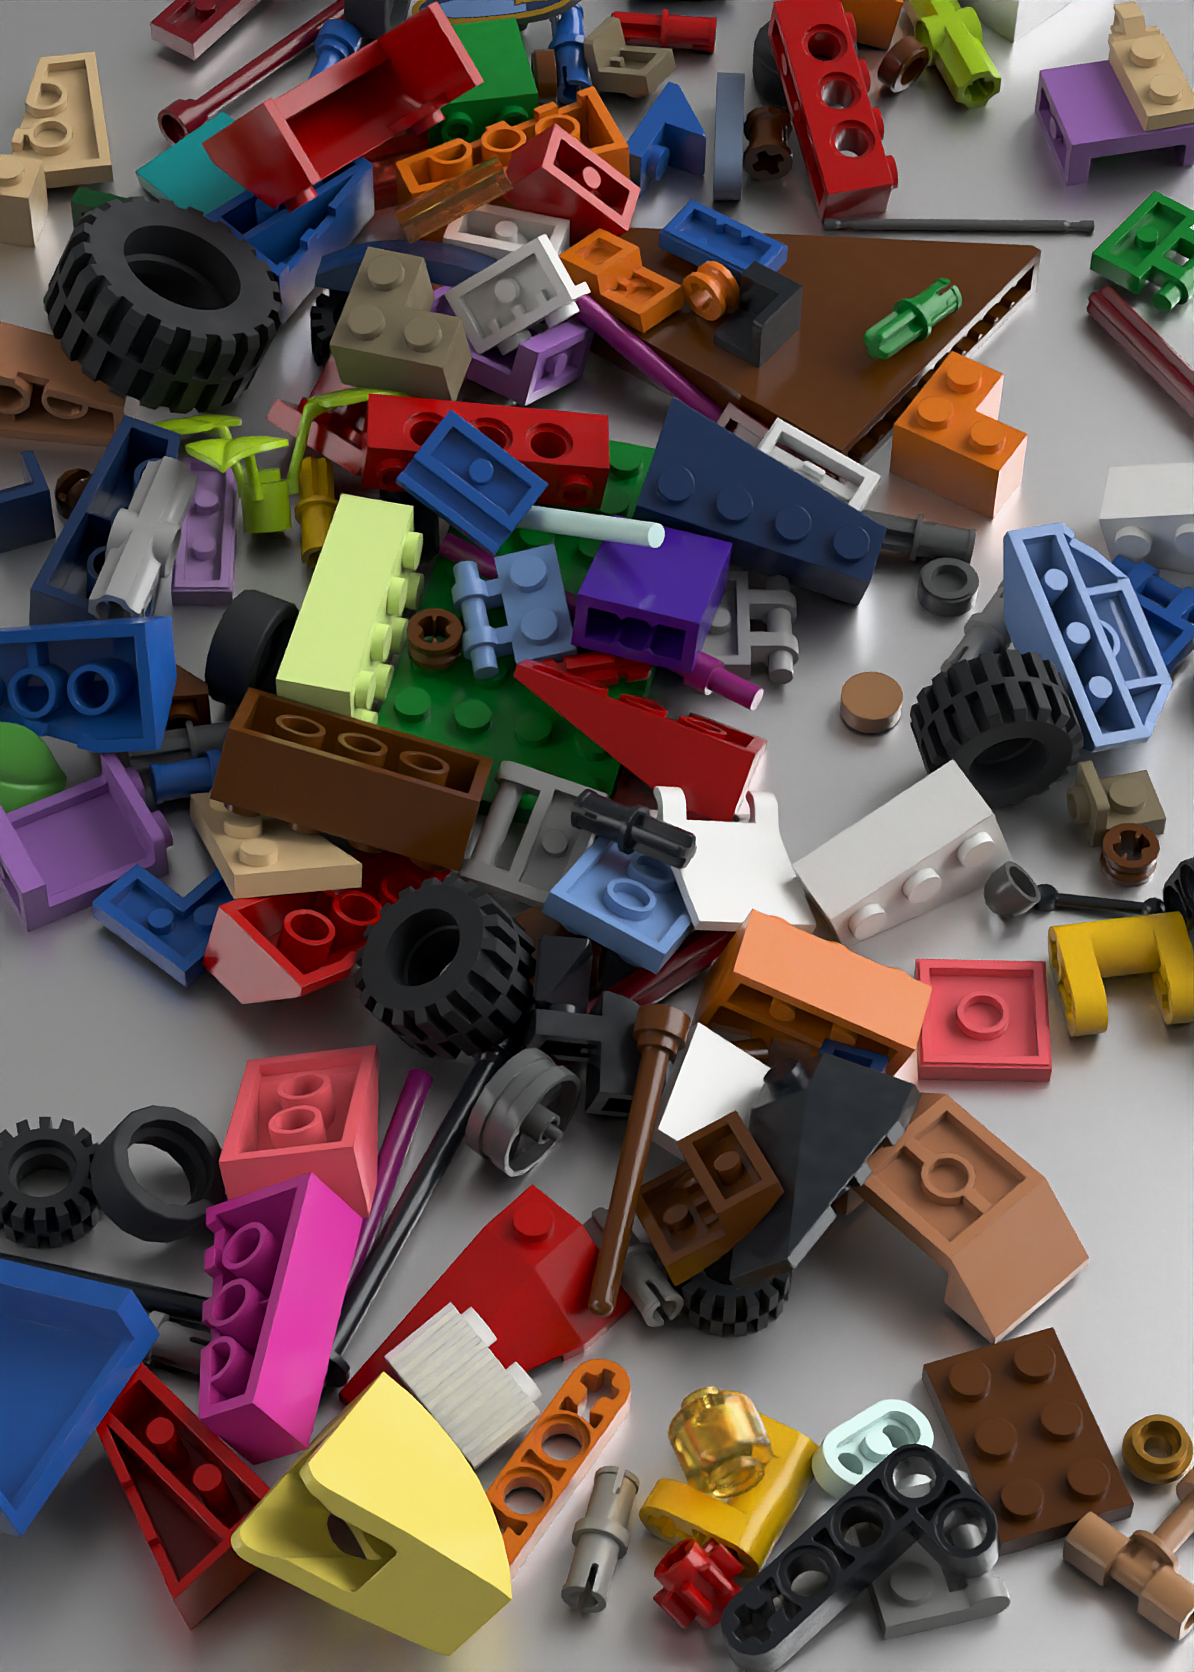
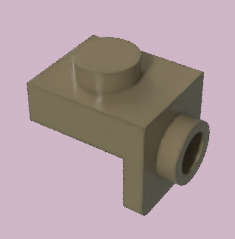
M607 17L583 43L584 59L589 67L592 85L596 91L626 93L627 96L633 98L645 97L654 93L658 86L676 69L672 49L625 45L619 18Z

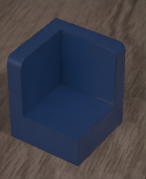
M33 450L20 453L24 484L0 490V554L56 538L50 489Z

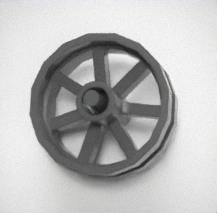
M538 1048L524 1049L509 1059L495 1073L490 1082L485 1085L471 1111L466 1126V1144L484 1159L490 1158L491 1162L508 1176L513 1177L524 1174L536 1166L551 1151L554 1145L563 1138L581 1096V1080L564 1066L555 1065L550 1056Z

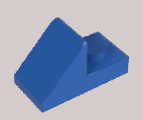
M668 82L626 142L629 146L630 180L641 188L638 198L642 197L653 179L660 180L667 165L698 176H703L705 173L706 135L680 86Z

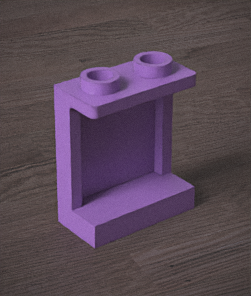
M1109 60L1040 70L1035 114L1066 186L1088 182L1091 158L1173 146L1182 166L1194 164V123L1144 132Z
M443 286L433 291L435 299L430 312L456 317L444 295L445 292L453 287ZM577 316L542 333L529 328L528 330L532 338L519 343L517 349L502 356L498 347L480 355L477 354L466 334L472 359L465 377L526 406L583 376L595 332Z
M115 752L100 754L102 774L94 779L9 813H5L0 805V883L28 932L91 907L93 900L136 864H139L158 879L169 875L166 848L173 846V838L169 826L159 810L153 813L149 811L145 804L147 800L146 792L139 774L133 766L124 769Z

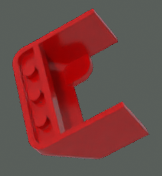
M436 0L377 40L274 100L271 97L201 143L216 167L270 208L274 209L283 203L288 213L317 197L318 194L313 185L408 127H411L417 136L444 120L445 117L440 108L481 84L484 80Z

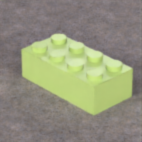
M341 494L276 677L278 696L377 725L378 713L375 712L378 701H385L394 675V667L390 665L393 655L402 654L407 640L406 629L409 620L406 619L408 610H417L419 608L424 589V574L416 573L422 553L423 534L414 532L413 506Z

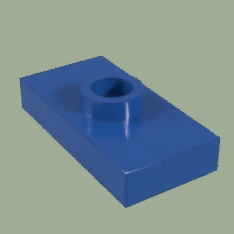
M692 199L659 232L660 248L698 267L706 261H716L731 272L739 287L741 285V273L754 261L775 272L787 261V245Z

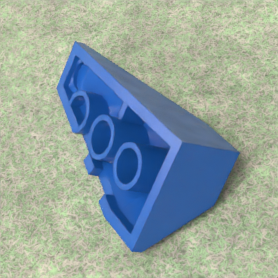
M171 615L0 628V722L17 723L27 727L40 737L47 735L77 744V748L95 753L161 749L177 681Z

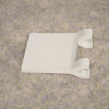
M655 786L653 793L657 800L658 810H649L650 816L689 831L696 836L697 851L687 867L678 869L671 866L695 930L737 931L750 911L755 909L766 915L780 917L789 922L791 926L810 934L813 933L816 922L781 840L778 824V805L772 792L747 791L745 797L750 807V814H736L734 822L686 820V800L681 788Z

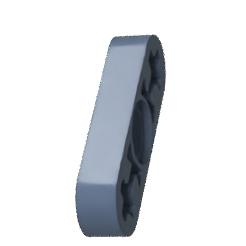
M717 72L713 200L741 201L745 73Z

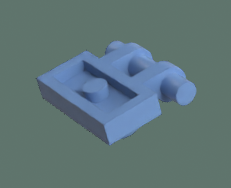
M554 543L494 557L498 574L497 579L488 581L480 579L477 564L473 561H462L453 567L456 584L451 588L454 608L462 613L465 627V632L461 635L463 654L466 659L471 660L476 678L489 679L497 675L499 670L496 658L514 654L517 665L525 659L539 661L553 658V661L560 663L562 662V657L578 654L577 646L571 645L573 626ZM504 606L508 626L496 629L490 627L486 610Z

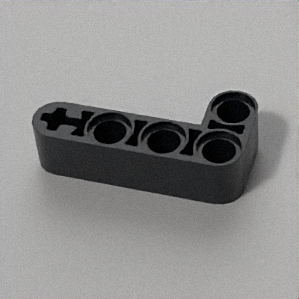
M916 1443L902 1445L884 1458L729 1601L723 1610L720 1623L730 1657L735 1665L745 1672H773L780 1668L916 1541L943 1569L953 1576L971 1579L984 1575L995 1565L1000 1552L996 1514L990 1505L936 1451L928 1446ZM914 1474L926 1475L935 1482V1486L928 1494L918 1498L904 1496L898 1492L897 1487L904 1478ZM857 1523H873L881 1528V1536L870 1546H852L844 1539L847 1531ZM970 1524L983 1530L986 1537L981 1544L971 1549L956 1548L947 1540L951 1531L960 1525ZM807 1571H818L829 1578V1582L819 1594L806 1597L798 1595L791 1590L792 1583L797 1576ZM779 1597L782 1606L792 1619L787 1618L782 1607L776 1611L773 1603L774 1598ZM749 1624H752L759 1630L768 1627L770 1637L764 1642H761L754 1636L746 1639L743 1629Z

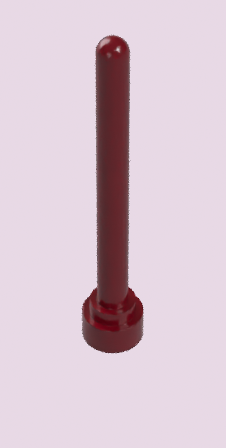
M337 0L197 100L178 99L158 113L157 121L166 140L172 145L176 144L208 122V119L312 46L322 25L327 20H344V0Z

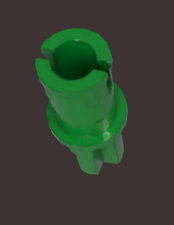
M941 277L934 280L930 286L912 299L906 297L897 301L893 306L891 314L864 333L862 341L868 348L867 354L873 359H878L879 357L888 359L912 341H924L931 334L934 325L960 309L962 296L958 287L953 285L949 290L939 295V292L950 283L949 279Z

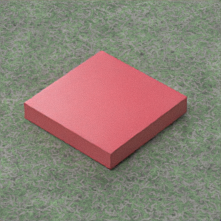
M915 959L914 979L932 986L917 1042L918 1079L1050 1082L1052 1061L1046 961Z

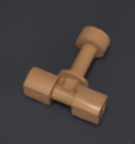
M1194 1466L1176 1486V1494L1180 1504L1153 1534L1145 1530H1136L1128 1538L1090 1511L1078 1521L1065 1538L1062 1556L1063 1559L1102 1587L1112 1579H1115L1139 1597L1137 1612L1177 1641L1183 1639L1194 1627V1584L1177 1573L1179 1562L1174 1554L1194 1532Z

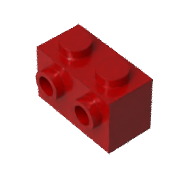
M555 123L512 151L499 194L521 211L570 220V247H572L599 228L617 237L628 232L641 188Z

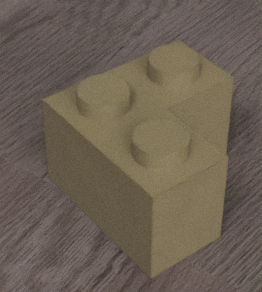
M368 246L329 344L342 384L394 390L415 398L456 401L472 356L462 318L430 312L435 296L424 257Z

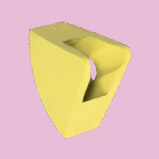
M384 1371L321 1430L309 1444L308 1449L300 1454L231 1536L233 1549L245 1561L341 1610L433 1652L447 1656L455 1652L512 1600L510 1568L503 1537L492 1506L478 1477L459 1448L439 1423L408 1391ZM330 1513L347 1523L367 1559L345 1554L336 1546L331 1539L327 1525Z

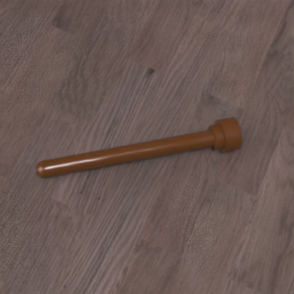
M647 1004L641 1006L637 1012L633 1038L638 1042L637 1051L642 1057L588 1300L589 1310L597 1317L609 1316L616 1306L668 1061L674 1060L677 1051L684 1049L686 1046L691 1019L685 1012L667 1005Z

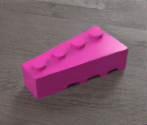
M312 1172L206 1208V1227L215 1235L214 1245L205 1250L204 1271L213 1278L212 1297L203 1302L202 1322L211 1329V1342L201 1350L198 1420L253 1466L306 1450L309 1447L363 1218Z

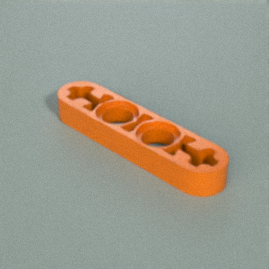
M591 1359L575 1368L485 1493L492 1506L498 1526L504 1530L502 1537L509 1563L511 1580L515 1577L629 1412L631 1397L630 1378L625 1369L616 1362L607 1359ZM603 1386L611 1388V1399L602 1396L597 1400L589 1412L588 1423L581 1417L587 1408V1390L597 1393ZM568 1434L580 1442L582 1449L574 1458L556 1460L550 1458L544 1452L542 1446L553 1435ZM530 1487L542 1494L544 1503L533 1513L518 1514L506 1506L504 1499L513 1489Z

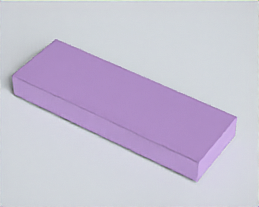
M180 456L179 460L185 462L186 467L198 476L197 490L182 523L181 540L172 567V605H230L234 598L239 502L236 480L231 467L225 473H221L193 456Z

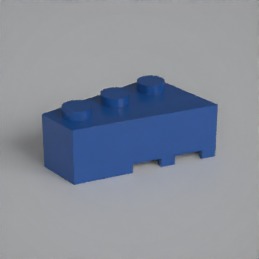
M362 156L314 184L313 187L318 196L288 213L283 203L272 209L251 192L245 190L204 216L214 223L219 220L232 228L231 234L239 240L245 238L256 249L258 260H265L273 273V281L278 283L282 299V326L313 290L322 256L348 247L375 214L373 165Z

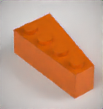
M591 86L576 92L577 102L559 109L553 101L534 108L533 119L515 126H510L504 120L485 127V133L479 140L468 143L457 138L395 162L399 219L409 239L443 243V236L459 198L520 210L499 194L512 151L555 123L630 180L629 146L595 87Z

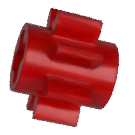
M687 1538L675 1545L656 1566L654 1577L663 1585V1588L653 1596V1600L675 1623L678 1622L683 1629L687 1628L694 1619L703 1628H711L721 1621L724 1608L742 1590L733 1578L744 1567L721 1543L718 1544L713 1538H710L703 1547L693 1538Z

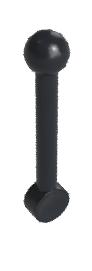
M1049 884L1037 886L1041 899L1034 905V908L1042 912L1051 911L1056 905L1138 915L1167 912L1165 903L1156 897L1149 898L1144 902L1064 894L1058 893L1056 888Z

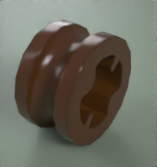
M425 609L414 614L408 621L406 629L408 639L407 651L409 658L415 665L423 669L436 671L446 669L459 660L463 650L461 644L462 626L460 620L453 613L445 609ZM437 635L445 637L446 640L437 643ZM432 636V643L425 642L424 638Z
M1121 823L1112 827L1105 834L1102 842V852L1099 859L1101 872L1108 880L1123 887H1138L1147 883L1154 876L1157 866V858L1160 851L1158 838L1145 826L1135 823ZM1132 850L1131 856L1135 857L1139 853L1140 859L1127 860V853L1120 857L1118 856L1119 851Z

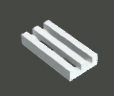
M779 418L775 420L757 447L860 512L880 482V475ZM777 441L859 488L857 491H854L826 475L825 470L809 461H801L778 448L775 444Z

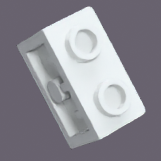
M544 234L448 290L444 295L456 317L462 318L465 333L477 354L480 355L498 347L502 356L517 349L519 343L532 338L528 329L545 320L548 327L552 328L580 312L575 301L591 291L586 282L574 285L549 238Z

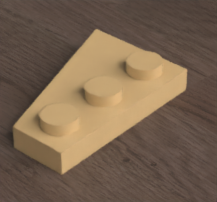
M95 51L40 57L25 100L26 111L21 126L15 129L11 141V155L43 159L46 189L113 181Z
M212 789L209 793L190 794V818L234 899L361 887L362 863L321 835L299 833L288 827L286 821L263 814L257 817L235 814L226 809L224 803L209 799Z

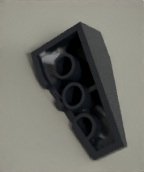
M825 1052L800 1062L797 1058L783 1060L765 1074L763 1078L764 1084L751 1108L748 1131L779 1180L784 1192L759 1224L733 1247L729 1279L736 1290L794 1270L837 1217L830 1206L831 1203L847 1192L850 1187H860L872 1173L866 1160L880 1143L883 1148L894 1146L906 1131L921 1097V1093L915 1084Z

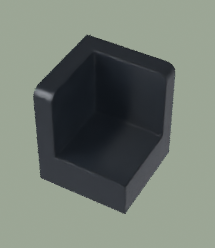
M754 261L741 273L739 308L715 330L714 343L760 368L800 328L803 286Z

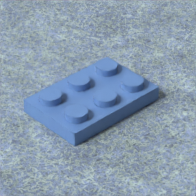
M601 836L594 841L551 889L541 911L560 922L571 933L586 936L616 952L625 962L633 966L643 967L654 974L661 970L694 929L671 866L637 851L630 855L619 851L617 843Z

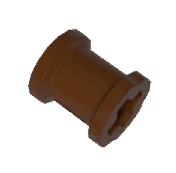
M762 106L755 108L747 114L743 125V133L749 141V145L744 151L743 166L745 171L755 179L761 181L778 180L786 176L792 169L793 154L790 147L787 146V141L793 130V121L785 110Z

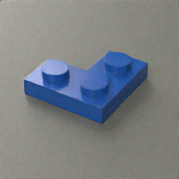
M136 864L91 903L93 917L187 987L207 970L202 965V961L218 907L235 899L231 895L218 868L185 897H182L139 864Z

